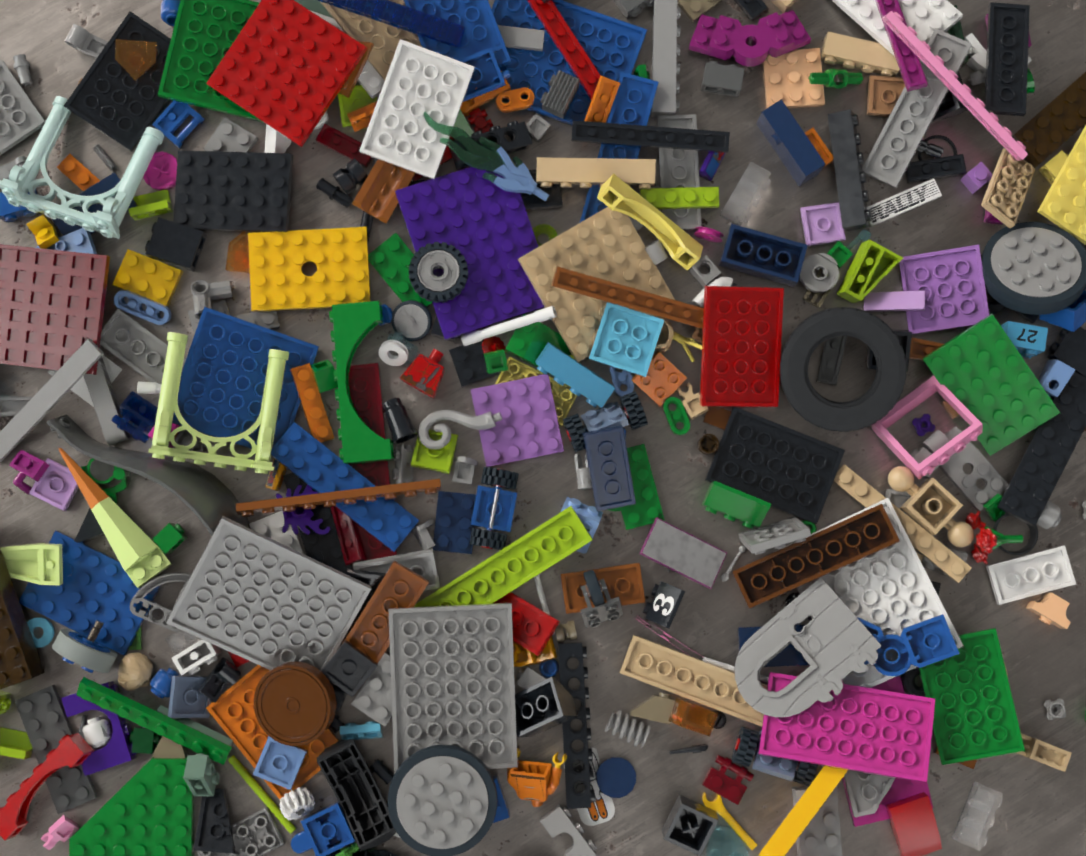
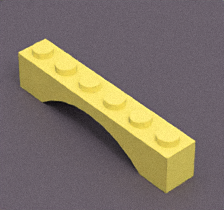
M614 173L601 186L597 196L601 202L611 210L626 214L644 225L660 240L672 259L687 271L701 258L703 246Z

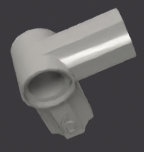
M197 280L191 285L195 318L199 320L204 307L212 309L211 300L232 297L230 280L215 283Z

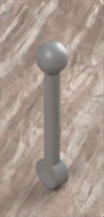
M744 545L739 547V552L725 574L721 575L722 581H728V575L742 553L747 551Z

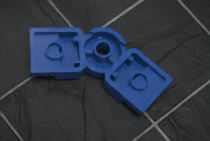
M943 614L903 628L900 636L896 634L884 635L881 627L858 618L882 645L876 650L878 659L874 666L884 675L899 676L905 673L911 664L921 668L960 654ZM890 649H894L898 653V658L894 661H890L886 657V652Z

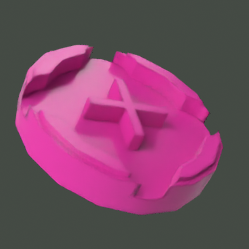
M155 152L143 179L155 190L161 191L176 186L177 159L167 152Z

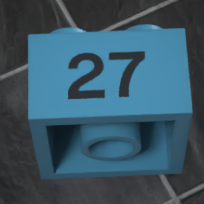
M1007 321L1001 325L1023 359H1031V357L1045 351L1048 328Z

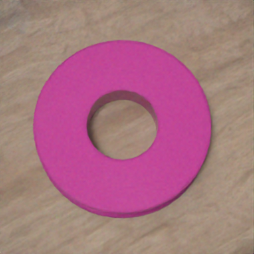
M696 227L695 230L697 232H694L696 237L715 243L722 242L721 237L724 236L721 232L707 227Z

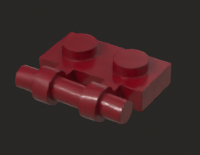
M717 755L715 762L721 766L719 770L710 767L702 785L739 805L747 789V786L742 784L741 781L743 778L751 781L754 774L749 772L748 768L740 767L733 763L732 759ZM727 769L737 774L734 779L725 774Z

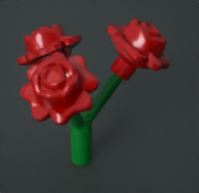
M980 511L976 514L970 513L966 517L965 523L969 524L973 530L980 529V533L976 535L977 542L973 544L974 549L971 551L972 557L977 563L983 562L988 564V554L1004 543H1023L1022 535H1003L986 526V523L981 521Z

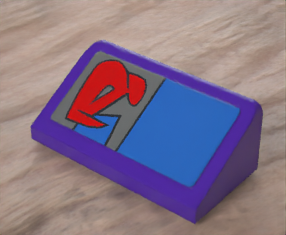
M708 152L700 168L699 176L712 181L725 153Z

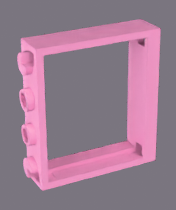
M932 376L898 401L885 417L872 425V430L919 480L927 474L930 475L938 465L945 464L954 453H960L964 450L969 442L976 441L977 437L983 433V424L945 385H940L936 377ZM938 392L970 426L918 464L887 431V428Z

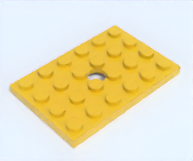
M367 227L248 233L252 312L332 308V305L371 301ZM309 261L314 262L317 266V271L312 276H306L302 273L303 264Z

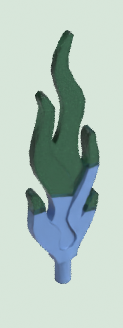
M426 112L423 113L424 119L432 129L455 138L465 146L468 151L463 150L451 139L440 138L439 140L440 143L447 145L464 163L477 169L494 172L503 177L500 178L491 173H484L483 178L490 180L505 191L527 193L529 195L533 193L542 200H547L549 194L537 187V183L532 178L528 168L518 157L515 156L512 162L506 151L497 143L481 136L479 142L492 150L486 149L476 143L464 130L439 124Z

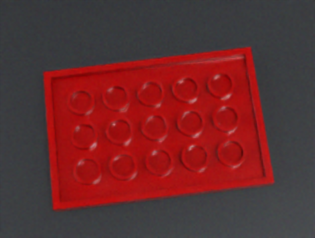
M705 286L700 384L701 406L778 407L784 288Z

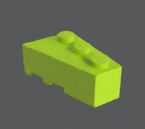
M870 239L862 242L836 294L851 303L861 301L903 257Z

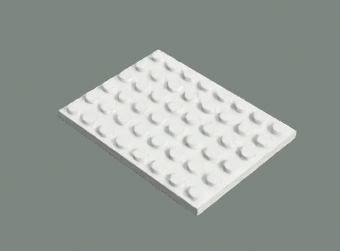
M889 498L811 534H816L882 504L900 542L822 576V579L856 617L881 627L884 635L896 634L900 636L903 628L943 614L957 648L963 646ZM818 579L798 587L799 593L804 592ZM890 649L886 652V657L888 660L894 661L898 658V653L896 650ZM867 664L869 669L866 672L856 673L852 671L842 681L848 685L872 688L896 676L884 675L874 665ZM911 664L907 671L916 668V666Z

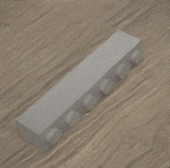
M654 0L652 80L659 83L651 108V118H657V116L675 115L676 112H679V100H676V93H679L680 81H676V74H680V63H676L677 56H680V44H677V37H680L681 27L677 25V19H680L681 7H677V0Z

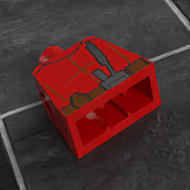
M433 349L428 358L419 354L401 375V381L434 399L445 372V368L439 364L444 354L436 349Z

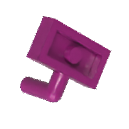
M20 449L9 464L11 468L19 472L13 480V484L29 495L32 487L23 482L25 477L27 476L38 482L50 465Z

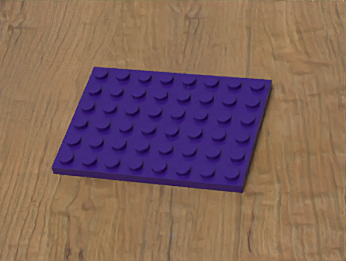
M500 158L395 191L415 252H418L419 248L425 247L428 243L445 242L447 245H453L465 257L468 266V279L465 288L453 300H448L444 303H434L432 301L445 340L545 308L518 261L520 257L538 248L521 194L505 191L493 183L497 176L503 178L501 175L493 172L503 165ZM437 268L433 271V274L440 277L444 274V271Z

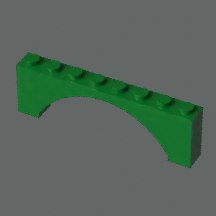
M380 301L332 305V311H329L330 322L333 323L334 329L331 330V341L335 342L332 358L333 362H336L334 380L338 382V389H335L336 401H339V409L336 411L337 420L341 422V428L338 429V438L342 440V448L339 450L340 460H343V463L348 465L393 461V441L380 437L364 423L353 405L349 390V372L353 356L368 333L378 324L383 323L382 304Z

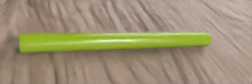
M234 755L228 759L229 763L290 834L294 832L297 828L282 815L280 808Z

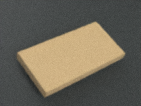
M1003 148L981 206L1007 227L1015 226L1035 168L1024 159L1016 161Z

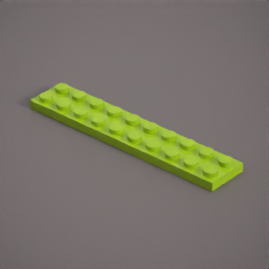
M571 505L421 600L414 607L492 604L592 541L593 538Z

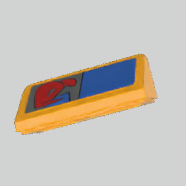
M274 458L272 464L274 471H270L265 487L279 492L284 479L283 475H285L287 468Z

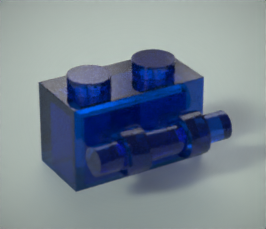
M132 391L120 405V414L123 418L115 415L111 421L120 430L130 433L135 440L146 443L149 436L144 434V431L149 433L154 427L158 407ZM129 421L137 425L138 428H135L134 426L129 424Z

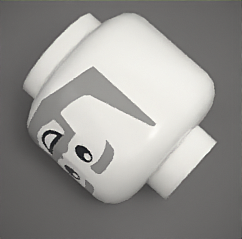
M99 716L87 720L88 725L82 728L85 741L90 746L93 745V748L108 744L109 739L112 737L109 721L107 719L100 720Z

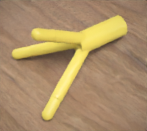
M674 331L673 340L683 346L691 362H694L695 359L686 344L701 350L702 345Z

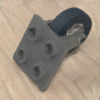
M593 570L584 572L586 585L581 586V590L588 608L580 611L585 627H597L601 622L607 620L614 621L623 615L619 597L610 598L604 579L597 580ZM602 592H604L607 603H605ZM589 596H591L592 602L595 606L594 608H592Z

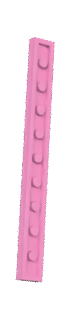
M890 11L882 18L889 28L1016 161L1023 160L1028 155L1025 151L1026 147L1020 141H1015L1012 138V132L1007 127H1002L998 123V117L992 112L989 113L984 108L985 104L979 98L975 99L971 95V89L966 84L962 85L957 80V74L944 66L945 63L942 58L931 53L930 46L925 41L921 42L916 37V31L910 26L907 27L902 22L903 18L900 14Z

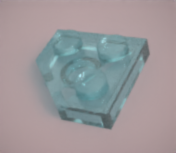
M716 825L707 843L706 856H748V850L731 827Z

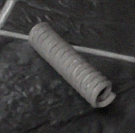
M99 144L95 145L93 150L103 160L105 165L108 166L110 171H114L117 168L116 165H114L104 150L101 149Z

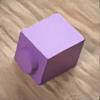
M981 161L960 180L974 194L991 180L993 174Z

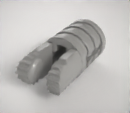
M585 453L586 468H583L580 454H575L574 461L578 490L592 489L587 455Z

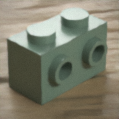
M202 753L188 755L183 778L193 796H214L215 787L219 784L220 779L214 763L211 762L208 755Z

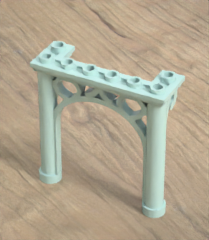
M56 96L52 103L53 108L22 167L18 165L13 166L9 174V180L5 178L2 181L0 180L2 193L13 206H23L33 213L41 212L51 219L58 218L69 225L74 226L76 224L82 226L83 229L89 232L96 231L104 237L119 239V226L158 145L164 139V134L153 127L145 129L122 179L111 190L93 196L69 193L59 188L50 179L47 172L49 155L71 114L64 107L68 99ZM41 169L44 178L36 179ZM48 185L50 187L49 194L45 196L35 194V189L39 186ZM56 195L57 198L61 200V205L50 201H52ZM100 203L103 206L102 212L99 210L96 213L88 212V208L93 204ZM80 206L82 207L83 212L74 210L72 208Z

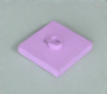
M839 202L800 208L805 243L808 247L846 240L845 231L842 228Z
M47 458L46 463L50 466L38 482L35 481L29 494L63 511H67L79 486L68 467Z

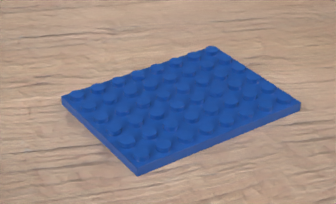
M495 0L492 12L497 25L545 30L543 51L506 47L511 63L499 68L502 72L509 70L511 77L506 80L511 90L526 87L533 91L534 103L526 110L572 125L573 120L584 121L592 100L581 83L564 119L542 110L543 103L540 101L544 92H549L551 87L549 82L552 75H557L559 70L573 77H576V75L527 0ZM552 0L601 76L618 82L621 72L632 74L647 29L562 0ZM524 94L521 98L527 99L528 95ZM505 98V99L502 100L503 102H506V103L509 102V100H508L507 98Z

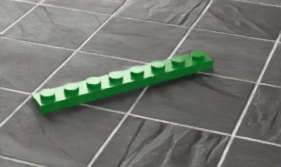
M83 677L80 681L76 695L82 699L88 700L196 753L208 755L215 762L225 764L232 749L231 746L86 677Z

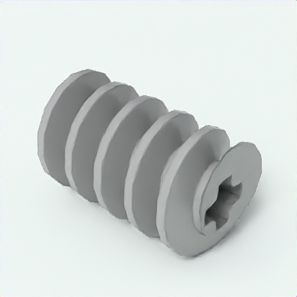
M618 710L615 714L613 712L606 725L605 732L612 728L613 736L620 732L619 739L626 735L627 743L634 739L635 747L639 743H642L643 747L651 731V726L648 724L643 728V721L636 725L635 717L629 721V714L626 713L621 717V710Z

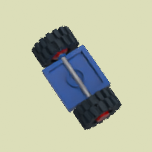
M483 468L481 483L494 486V488L477 486L470 525L484 527L486 530L472 528L469 544L488 549L502 550L505 548L507 534L492 531L494 529L506 532L511 531L517 493L502 490V488L516 490L518 473L497 468Z

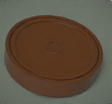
M295 661L281 664L265 674L255 690L253 702L257 721L268 736L281 744L289 746L308 744L321 736L330 727L335 717L336 696L328 678L319 669L310 664Z

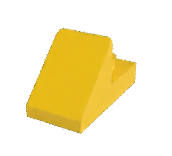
M42 214L26 224L35 235L40 248L46 249L59 241L53 221L49 217Z

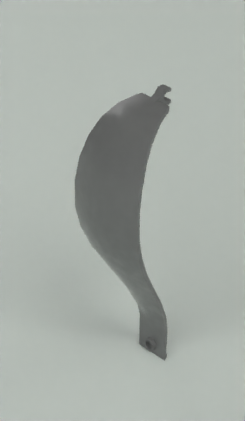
M67 414L47 421V424L51 426L50 430L52 432L57 431L59 439L63 438L80 453L144 476L175 494L196 514L211 536L222 516L250 528L248 518L242 517V514L238 515L236 512V503H239L232 491L215 475L198 465L187 461H173V457L165 456V459L152 458L151 453L127 450L100 443L88 436Z

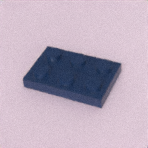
M438 492L433 539L435 546L432 548L434 551L472 554L473 545L469 543L472 528H475L474 525H470L475 494Z

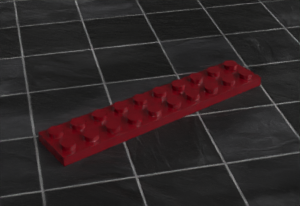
M379 363L351 365L349 390L353 405L364 423L377 435L386 439ZM388 461L349 464L375 486L391 485ZM356 523L365 555V560L363 561L397 555V549L395 552L391 551Z

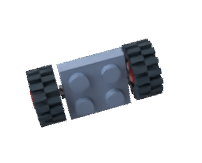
M634 391L620 397L623 411L618 402H611L605 404L602 408L587 411L585 414L580 415L581 419L578 413L564 418L563 423L574 451L578 452L585 449L583 433L621 425L625 427L629 424L632 430L648 425L646 414L637 393Z
M743 726L741 727L734 745L732 762L749 767L753 760V755H755L752 769L810 786L815 778L814 775L817 772L818 764L760 755L759 747L762 730L758 732Z

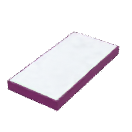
M655 518L639 554L711 589L727 552L659 518Z

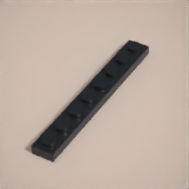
M573 120L571 141L728 153L730 132Z

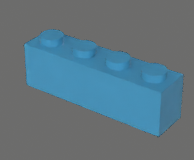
M549 342L535 361L539 371L546 375L549 372L555 376L553 380L562 386L567 384L571 387L570 391L577 396L582 394L587 398L586 402L595 408L597 405L602 408L615 390L611 383Z

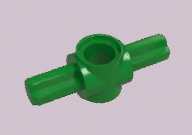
M831 68L823 73H810L808 79L810 84H824L825 87L841 89L848 84H861L864 77L861 72H848L846 69Z

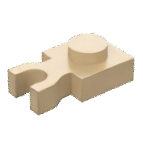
M689 382L686 384V387L689 389L688 392L684 393L681 388H678L677 393L681 398L685 399L682 401L683 406L690 419L693 420L709 411V408L700 405L699 392L693 394V388Z

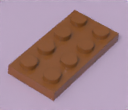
M640 563L592 569L596 574L605 603H607L600 583L601 579L605 581L610 598L619 597L621 606L645 603ZM589 570L560 574L566 614L581 612L580 610L588 608L581 590V586L584 585L592 608L595 607L583 574Z

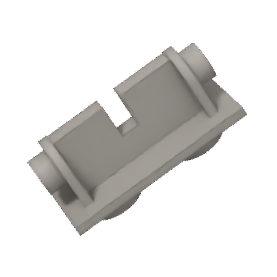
M400 444L396 445V449H394L395 468L392 471L394 484H400L402 481L403 483L413 481V467H406V463L411 464L414 452L412 445Z

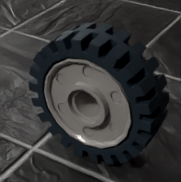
M445 242L428 243L425 247L419 248V251L413 255L409 266V279L413 289L420 297L425 298L429 302L444 303L455 299L465 288L468 279V266L465 257L453 245H447ZM437 268L444 271V274L440 277L433 274V271Z

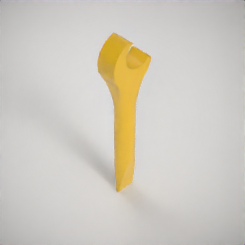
M703 793L702 801L706 807L716 811L751 850L758 846L727 811L719 794H717L715 800L709 801L706 799V793Z

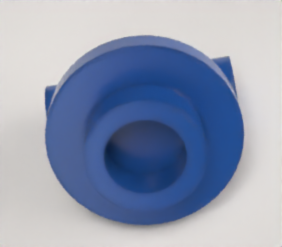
M386 304L382 305L383 323L379 324L380 326L390 323L393 312Z

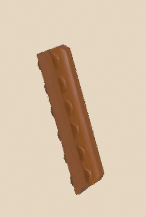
M377 159L352 204L387 224L399 203L395 191L408 187L416 173Z

